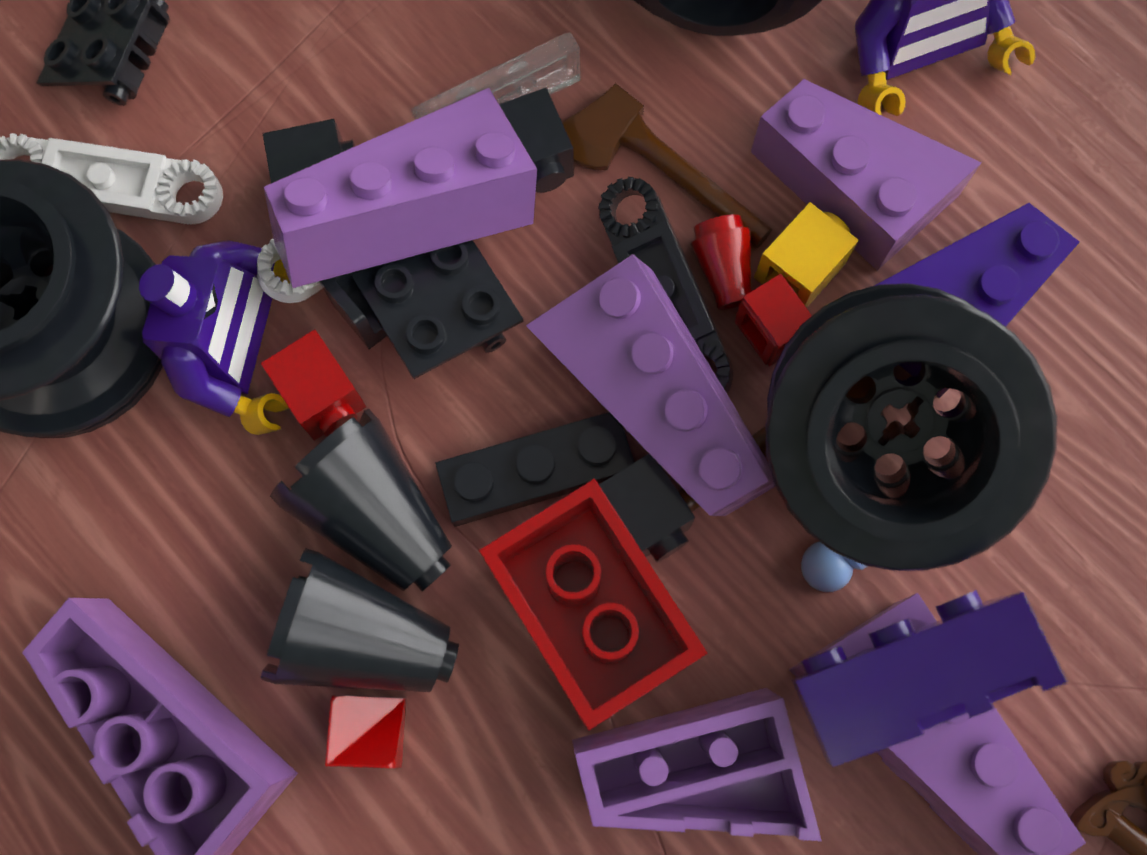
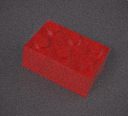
M595 479L479 549L486 565L588 731L708 654Z

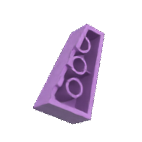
M487 88L264 186L274 244L292 288L533 224L537 167L491 90Z
M634 254L526 325L709 516H727L775 487L768 461L655 273Z
M916 593L892 604L808 658L842 645L846 657H850L874 647L868 635L869 633L906 618L910 619L914 630L934 623L936 619L920 595ZM802 662L789 669L797 678L806 675ZM996 708L971 718L966 713L924 730L925 733L919 737L877 751L883 758L882 761L901 780H905L930 804L929 807L978 855H1069L1086 844Z
M68 598L22 652L69 728L76 727L94 755V758L89 762L102 783L112 784L132 818L127 821V824L141 847L149 845L155 855H231L298 774L110 599Z

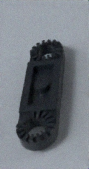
M628 176L627 179H617V182L607 186L608 190L601 195L602 200L599 203L598 209L600 210V220L605 227L618 263L634 254L653 270L704 357L711 358L715 362L718 370L716 372L717 378L727 393L733 381L732 364L660 197L651 185L641 178L636 179ZM632 195L643 197L647 204L645 205L646 212L642 214L644 216L642 219H638V223L634 222L629 226L628 224L622 225L617 221L616 210L624 198Z

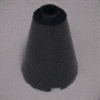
M370 409L363 411L359 422L353 417L341 425L295 466L302 474V477L290 486L291 490L281 480L270 495L281 509L402 591L414 583L423 592L451 566L443 555L452 545L381 421Z
M305 548L299 561L313 566L308 578L300 575L298 578H292L267 652V656L280 659L279 666L268 663L262 670L261 680L279 685L431 692L436 680L446 683L449 681L459 649V643L448 641L450 626L322 553Z

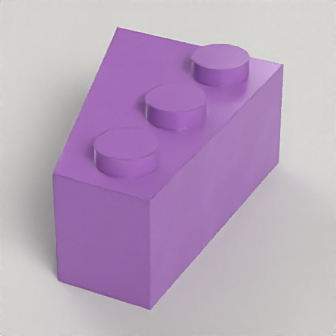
M805 79L761 116L751 153L806 204L811 202L822 212H830L841 218L848 226L850 233L859 239L854 249L877 271L961 194L981 165V162Z
M768 688L572 740L593 826L685 832V829L726 831L730 835L753 837V833L796 836L799 840L821 841L784 699Z

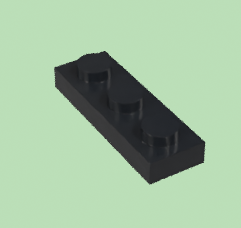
M610 412L435 462L451 522L454 527L572 493L593 479L598 484H601L633 464L634 459L623 426Z

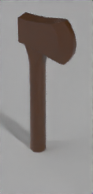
M615 83L592 104L562 122L572 143L574 162L594 170H608L620 146H626L645 157L716 216L740 215L743 227L750 228L751 244L756 248L761 246L770 235L772 228L659 139L642 118L644 115V105Z

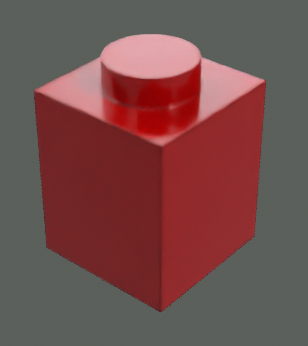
M316 329L260 363L299 424L314 441L322 435L328 437L353 417L357 420V413L367 407Z

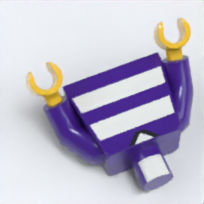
M870 0L855 23L861 76L867 75L868 84L861 90L857 103L881 115L880 105L882 101L887 113L895 116L901 115L905 108V95L899 88L887 85L886 80L985 45L988 34H993L995 39L989 46L987 53L988 61L991 66L1008 75L1012 74L1008 58L1013 50L1021 63L1030 66L1035 60V49L1028 41L1013 36L1010 25L1016 21L1009 0Z
M221 241L197 246L189 256L169 255L162 261V264L154 265L146 270L139 281L140 295L150 302L142 331L143 342L161 359L174 392L185 400L224 416L230 417L233 412L239 414L241 424L250 434L261 435L281 430L279 425L267 421L263 413V408L271 412L287 410L289 407L281 395L270 393L253 399L241 395L248 394L273 299L263 291L257 278V258L261 253V248L234 241ZM279 259L272 265L271 271L280 278V281L287 280L290 283L283 263Z

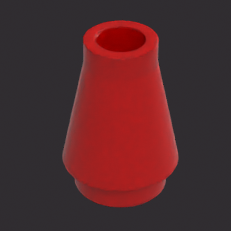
M736 214L718 216L700 222L693 227L696 239L691 242V246L713 291L718 310L739 307L743 296L752 291L750 228L743 227L741 216Z

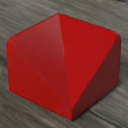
M780 273L743 296L735 317V323L765 365L768 364L771 367L778 362L785 345L798 328L812 315Z
M332 695L325 766L401 768L406 699Z

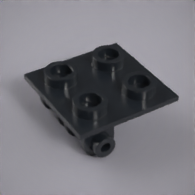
M70 0L66 8L68 16L57 39L49 45L44 54L45 65L36 83L40 86L102 85L105 87L103 96L114 104L125 106L128 99L136 98L145 75L141 70L149 69L151 60L148 56L155 55L157 45L166 26H168L170 17L167 14L168 4L164 0Z
M473 240L363 269L351 275L413 379L475 347L482 346L486 353L497 350L506 342L503 332L524 321Z

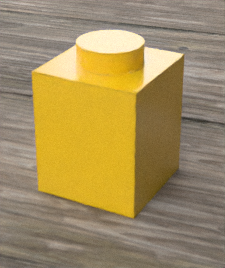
M809 202L763 252L754 278L761 284H764L781 273L807 308L845 266L859 239L850 233L848 226L841 218L830 212H822Z

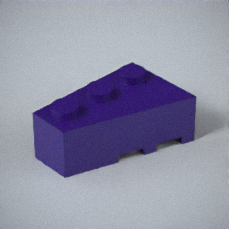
M1027 203L876 285L909 283L937 288L967 301L976 309L989 314L1006 327L1080 241L1032 204ZM921 363L899 364L912 376H917L921 370ZM948 388L941 389L937 392L936 396L940 398Z
M976 590L936 606L941 620L914 630L910 619L906 618L869 633L868 635L874 646L870 649L846 657L842 645L801 661L806 675L793 679L792 682L826 761L832 767L919 737L925 733L924 730L966 713L971 718L994 710L993 702L1033 686H1040L1044 692L1068 683L1024 592L982 602Z

